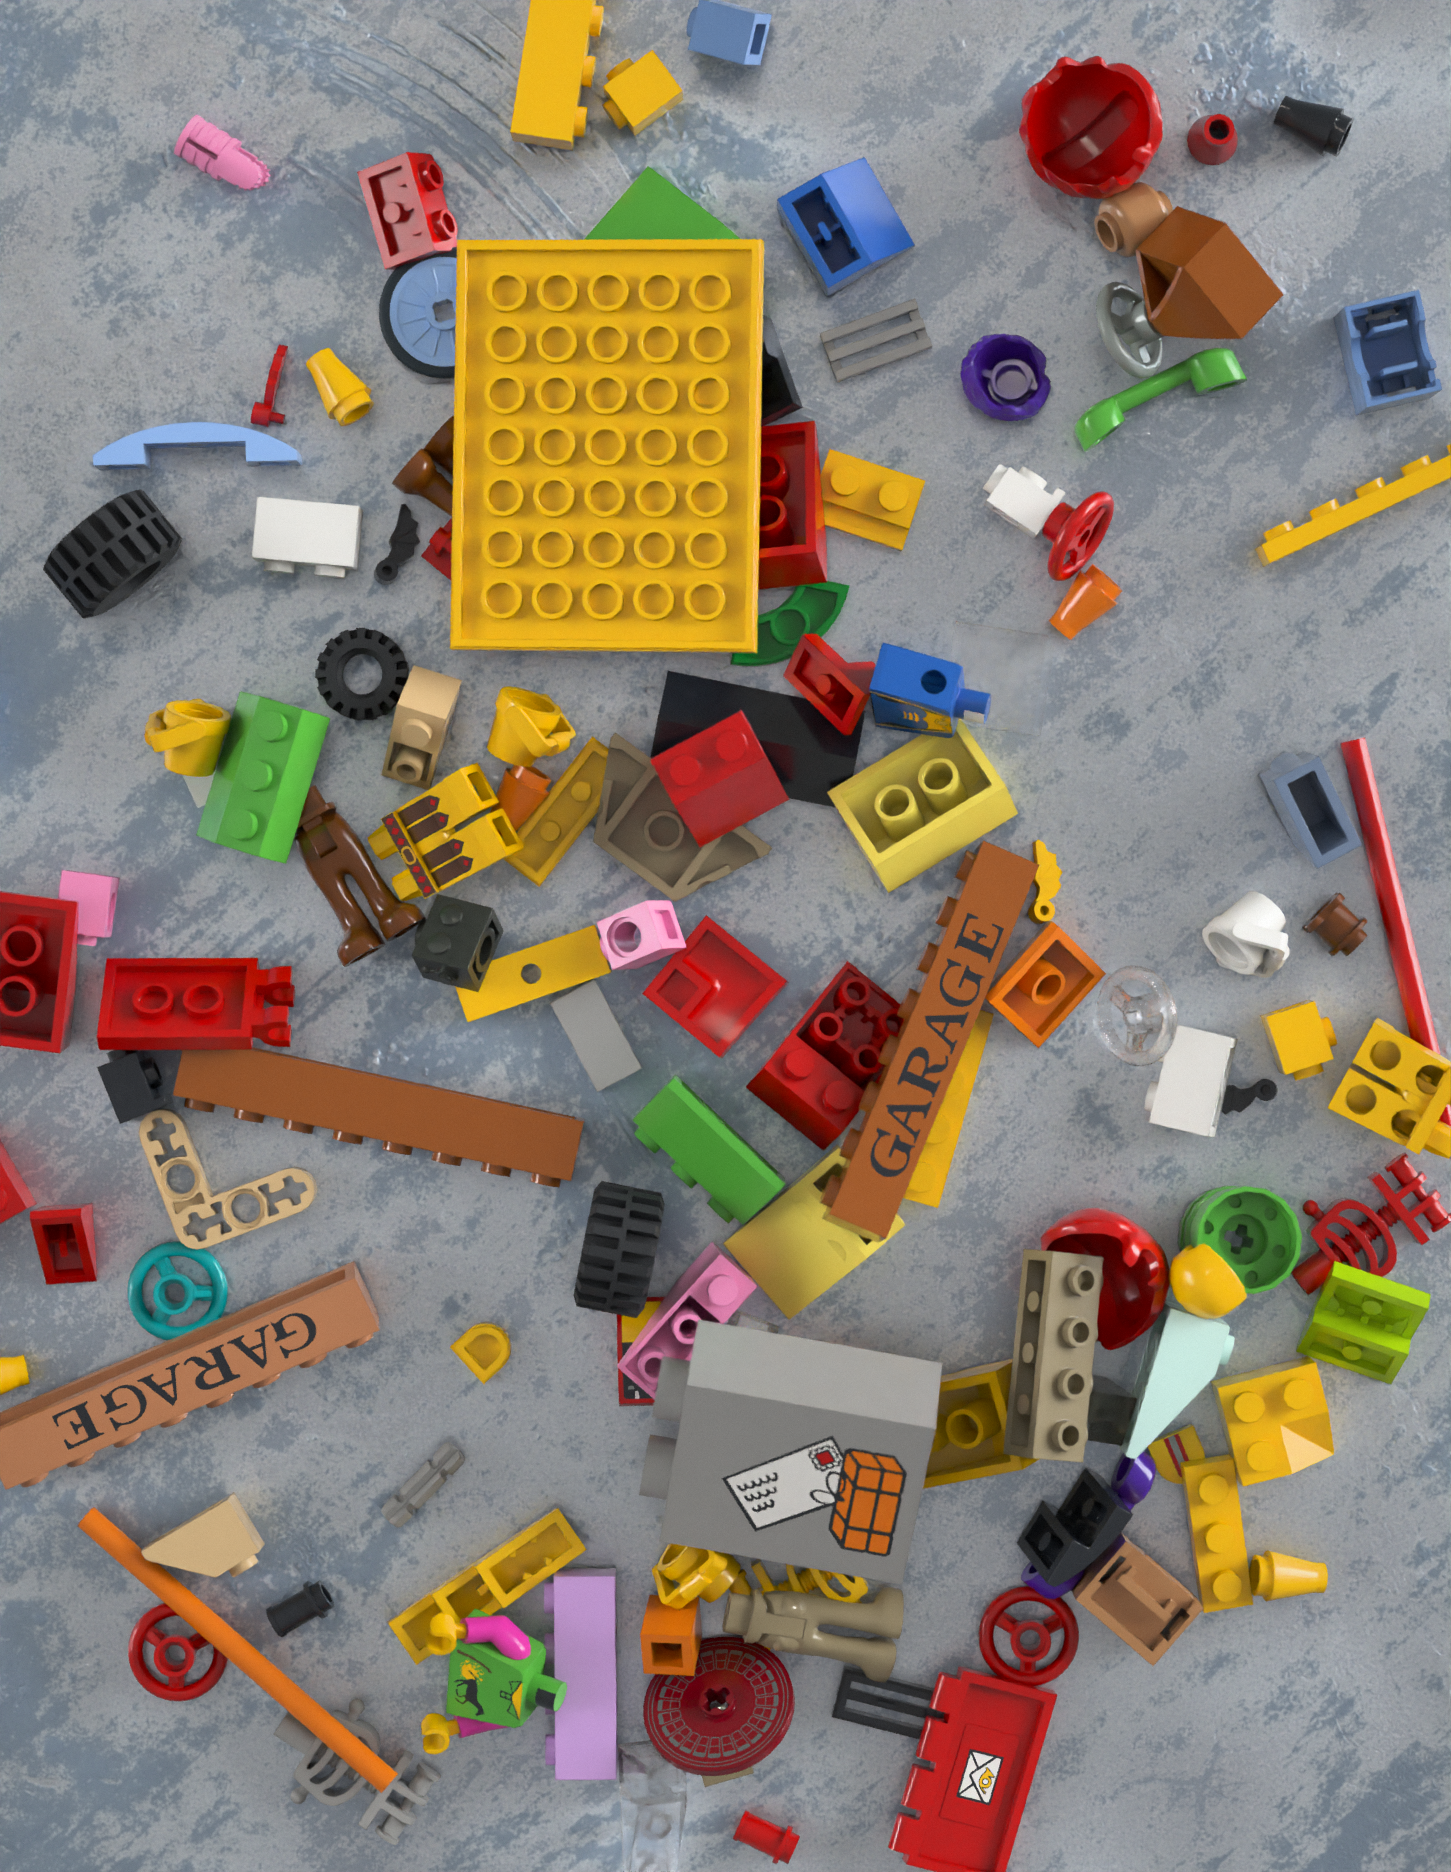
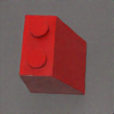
M742 710L650 759L675 808L699 847L789 800Z

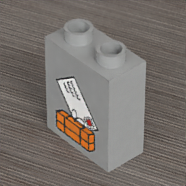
M698 1320L691 1361L663 1356L652 1417L680 1422L677 1439L650 1434L639 1495L666 1500L660 1542L902 1584L936 1429L942 1363Z

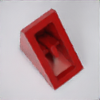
M93 1204L42 1206L30 1211V1223L46 1285L96 1282L97 1262Z

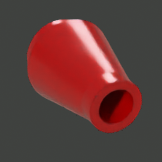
M1223 114L1207 115L1193 123L1188 132L1187 144L1190 153L1199 162L1206 165H1219L1229 160L1235 153L1238 136L1234 124L1229 117ZM1209 128H1212L1214 131L1221 130L1225 135L1224 139H1214L1209 133Z

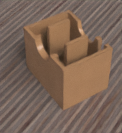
M1122 1532L1097 1559L1087 1566L1081 1581L1071 1590L1075 1599L1152 1666L1158 1662L1204 1609L1191 1591L1170 1575L1140 1547L1133 1544ZM1120 1556H1122L1125 1560L1123 1562L1120 1561L1116 1565L1117 1569L1112 1573V1575L1109 1578H1105L1101 1583L1100 1579L1102 1578V1576L1115 1563V1561Z

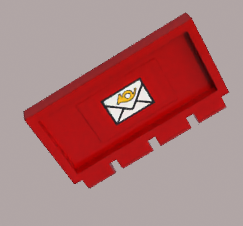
M958 1666L956 1675L939 1672L929 1707L945 1712L944 1718L929 1715L925 1718L915 1756L931 1762L929 1767L912 1764L901 1804L908 1808L916 1809L915 1815L903 1812L897 1813L888 1848L904 1853L902 1860L906 1865L934 1872H1006L1057 1694L1047 1688L1021 1684L997 1675Z

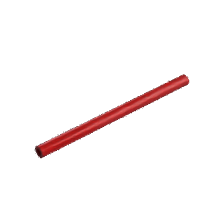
M1364 737L1343 742L1340 745L1410 1038L1440 1054L1366 739ZM1447 1104L1439 1120L1451 1126V1106Z

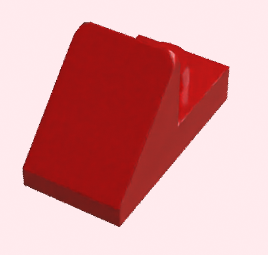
M802 634L783 677L843 735H851L870 697L869 687L876 664L872 661L847 663L818 634Z

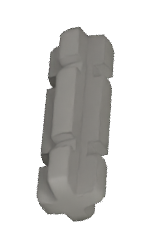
M450 1442L444 1443L433 1455L434 1460L432 1462L428 1460L400 1488L401 1494L399 1496L394 1494L382 1507V1514L392 1525L397 1528L402 1527L413 1516L414 1512L412 1510L414 1508L419 1509L446 1482V1475L448 1473L453 1475L463 1465L465 1457L455 1445Z

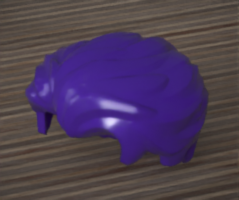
M985 335L972 344L968 349L967 356L962 360L960 377L964 393L975 408L991 418L1003 421H1019L1031 418L1042 408L1051 391V381L1045 375L1046 357L1044 353L1030 340L1020 335Z

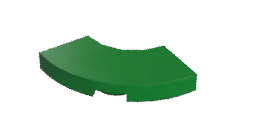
M827 581V583L795 586L793 593L778 608L758 615L757 653H732L730 665L761 667L791 659L802 634H818L822 638L827 633L842 610L850 585Z

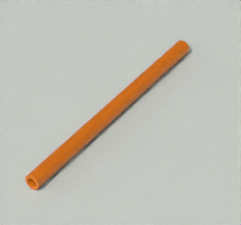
M93 1507L77 1525L83 1532L380 1793L387 1788L398 1775L396 1771L159 1563L145 1560L141 1553L143 1549L100 1511Z

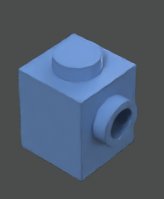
M699 0L698 7L693 8L687 22V36L690 37L688 50L743 65H760L772 14L720 0Z

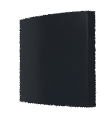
M1085 1468L1060 1509L1044 1501L1041 1503L1018 1539L1017 1544L1044 1581L1056 1587L1078 1574L1097 1559L1121 1533L1133 1516V1513L1101 1475Z

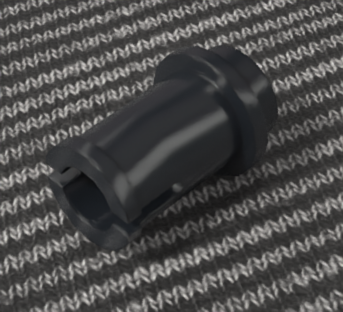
M319 1580L314 1584L307 1581L303 1584L304 1589L266 1609L268 1620L278 1636H286L290 1631L317 1616L321 1619L328 1616V1610L334 1607V1602L322 1581Z

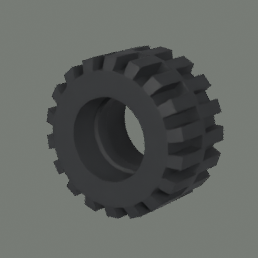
M135 490L124 493L109 501L71 530L51 551L44 564L43 571L82 618L94 617L112 609L152 579L174 557L182 542V537L143 490Z
M601 1181L595 1188L573 1295L577 1307L637 1318L643 1311L652 1276L664 1212V1201L660 1192Z

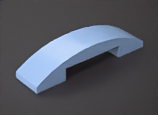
M187 422L157 426L123 437L93 455V466L101 471L151 469V449L245 447L246 462L251 467L302 465V455L286 443L249 428L213 422Z

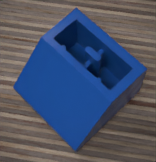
M865 157L824 172L777 199V211L826 296L833 294L915 247L914 242Z

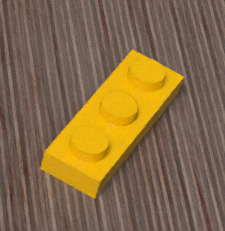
M1230 1454L1180 1462L1199 1602L1204 1608L1202 1611L1208 1613L1254 1605L1234 1459Z

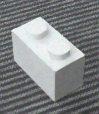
M257 497L252 558L257 562H264V571L294 574L295 565L315 567V576L345 578V570L358 571L363 510L355 505Z
M1172 1024L1170 1033L1163 1032L1156 1054V1061L1163 1063L1159 1082L1151 1081L1145 1100L1144 1109L1151 1112L1149 1123L1206 1137H1215L1238 1039L1177 1024Z

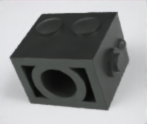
M437 894L427 919L421 920L417 927L415 948L411 956L423 978L479 992L504 930L493 908Z

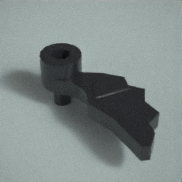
M1261 1079L1252 1087L1246 1089H1239L1234 1085H1228L1221 1111L1225 1115L1233 1110L1241 1113L1252 1104L1256 1097L1262 1101H1271L1277 1096V1085L1269 1079Z

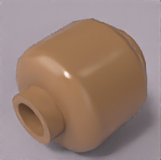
M1137 182L1128 189L1101 201L1098 215L1094 221L1096 233L1108 251L1117 252L1127 258L1136 256L1135 250L1162 223L1173 211V208L1164 192L1156 191L1146 183Z

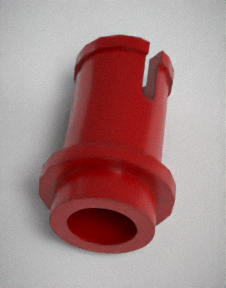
M745 1810L733 1840H738L774 1857L772 1863L777 1865L779 1860L786 1864L789 1863L800 1836L791 1832L793 1827L788 1825L787 1829H784Z

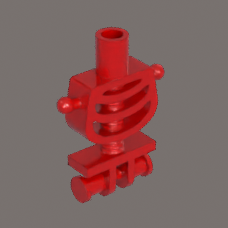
M1406 1152L1398 1155L1384 1167L1387 1172L1391 1171L1401 1184L1396 1189L1392 1190L1381 1174L1376 1171L1367 1177L1386 1202V1206L1383 1205L1382 1209H1378V1213L1368 1206L1346 1197L1334 1200L1323 1211L1318 1208V1204L1313 1200H1308L1303 1204V1212L1315 1219L1306 1232L1319 1250L1292 1270L1291 1275L1308 1296L1323 1285L1334 1261L1342 1264L1347 1262L1348 1266L1361 1270L1360 1264L1355 1257V1252L1359 1253L1360 1249L1366 1261L1365 1272L1380 1277L1388 1274L1397 1261L1396 1245L1389 1227L1392 1228L1393 1224H1397V1221H1401L1413 1239L1420 1245L1425 1244L1430 1239L1414 1219L1419 1214L1423 1213L1432 1225L1430 1229L1433 1233L1451 1222V1213H1447L1438 1201L1441 1197L1437 1189L1426 1193L1421 1184L1427 1179V1176L1423 1171L1418 1173L1407 1160L1409 1156ZM1412 1192L1418 1200L1406 1209L1400 1200ZM1347 1209L1358 1210L1367 1217L1366 1222L1362 1221L1361 1225L1358 1224L1356 1226L1350 1220L1340 1216L1339 1213ZM1331 1223H1338L1349 1232V1235L1345 1234V1238H1340L1336 1233L1327 1229V1226ZM1376 1236L1381 1237L1384 1248L1383 1257L1379 1263L1377 1255L1370 1244L1372 1240L1377 1239ZM1325 1238H1328L1332 1243H1334L1332 1244V1248L1327 1245V1243L1325 1242Z

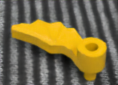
M1037 840L1032 842L1034 863L1039 864L1033 880L1037 890L1036 897L1028 909V916L1033 923L1042 924L1050 921L1055 915L1054 905L1049 900L1061 888L1059 878L1063 872L1056 864V854L1048 852L1046 845Z

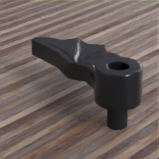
M401 504L396 528L388 541L391 551L388 557L380 561L374 570L375 580L382 585L391 584L398 574L397 565L403 564L413 557L414 547L420 543L416 534L419 523L411 518V510L406 504Z

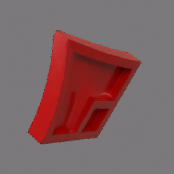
M706 915L685 940L687 948L676 952L642 994L719 1058H723L789 982Z

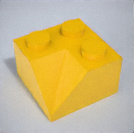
M1309 1356L1210 1381L1228 1451L1234 1459L1236 1479L1243 1487L1293 1474L1334 1455L1329 1410L1317 1364Z

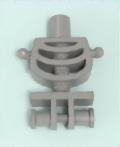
M353 1699L349 1704L348 1714L339 1710L332 1712L331 1715L359 1740L363 1737L368 1743L369 1749L379 1756L380 1736L377 1730L371 1724L358 1719L365 1709V1704L362 1700ZM287 1712L273 1734L304 1754L293 1774L294 1778L301 1784L299 1788L291 1792V1800L295 1804H302L306 1800L307 1795L311 1793L321 1803L337 1806L350 1800L361 1788L366 1787L365 1789L367 1791L370 1790V1793H374L375 1796L361 1816L358 1825L367 1830L380 1808L389 1815L382 1826H377L375 1832L382 1839L393 1845H397L400 1841L398 1837L406 1824L413 1825L417 1819L416 1815L410 1811L413 1805L416 1803L420 1806H425L429 1800V1797L426 1795L434 1781L438 1782L441 1778L440 1774L433 1768L419 1762L416 1767L418 1771L410 1783L403 1779L401 1776L414 1754L405 1749L393 1767V1770L398 1775L380 1793L289 1712ZM317 1755L318 1760L310 1763L313 1756ZM331 1764V1768L335 1767L330 1774L323 1778L315 1776L326 1765ZM343 1774L344 1776L348 1775V1779H353V1783L344 1789H329ZM393 1789L405 1797L401 1804L389 1797Z

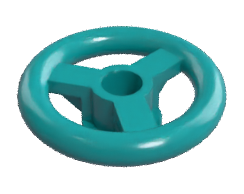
M172 1241L157 1245L140 1257L131 1271L127 1296L130 1309L137 1322L150 1334L168 1341L220 1319L227 1303L228 1286L221 1265L211 1253L204 1248L196 1250L188 1248L180 1241ZM170 1257H187L198 1262L207 1271L212 1285L193 1284L187 1276L177 1273ZM155 1265L161 1279L156 1283L153 1290V1299L158 1308L151 1315L144 1304L142 1289L147 1273ZM170 1284H179L183 1287L185 1295L182 1301H175L170 1298L168 1294ZM195 1300L211 1301L207 1312L198 1321L181 1327L166 1325L172 1315L183 1313Z

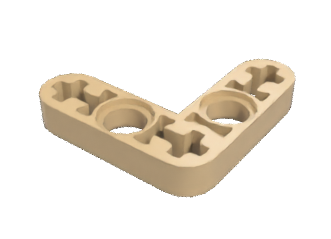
M167 1108L158 1109L146 1115L140 1124V1141L174 1231L180 1242L188 1248L203 1249L297 1214L308 1208L315 1200L317 1193L316 1181L311 1173L299 1167L285 1168L213 1195L187 1124L179 1113ZM160 1117L165 1124L173 1123L176 1127V1132L170 1135L173 1150L175 1151L183 1145L187 1155L173 1157L162 1165L157 1155L168 1153L162 1139L153 1141L150 1135V1131L157 1127L155 1119ZM174 1165H186L193 1171L195 1183L190 1191L178 1193L170 1188L167 1175ZM292 1176L295 1183H305L307 1190L300 1194L301 1203L295 1204L291 1197L284 1198L273 1203L279 1212L273 1215L270 1214L269 1199L260 1188L261 1185L268 1183L271 1194L286 1186L285 1177ZM240 1194H250L258 1200L260 1213L256 1220L242 1222L233 1214V1201ZM221 1201L223 1217L232 1228L231 1231L223 1232V1222L206 1230L207 1239L201 1240L197 1233L189 1234L187 1232L186 1225L192 1222L191 1213L197 1212L201 1219L216 1215L219 1212L213 1204Z

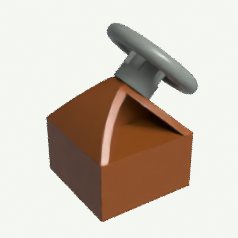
M1177 206L1135 250L1144 299L1127 284L1121 282L1108 283L1101 289L1097 297L1096 317L1103 342L1115 362L1125 372L1134 377L1148 378L1155 374L1161 365L1163 355L1162 337L1242 339L1284 294L1225 222ZM1115 297L1127 303L1126 312L1123 316L1111 312L1112 301ZM1117 334L1129 345L1134 358L1126 351Z

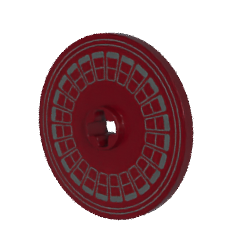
M738 1637L709 1638L701 1640L694 1676L654 1675L644 1698V1724L656 1751L663 1759L676 1768L702 1776L733 1774L763 1760L783 1740L794 1714V1689L785 1666L769 1649L756 1642L745 1643L743 1638ZM714 1701L720 1704L727 1702L728 1707L723 1711L717 1707L711 1710L710 1704Z

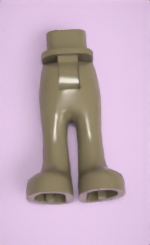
M886 1587L877 1593L873 1602L850 1603L795 1591H766L763 1596L760 1590L754 1589L750 1595L730 1592L726 1603L722 1630L725 1633L743 1635L745 1643L757 1642L776 1651L820 1656L851 1663L862 1668L867 1678L876 1682L886 1683L894 1668L897 1653L896 1645L892 1639H899L902 1631L903 1593L899 1588ZM823 1624L869 1632L879 1636L868 1639L865 1637L841 1636L819 1631L817 1627Z

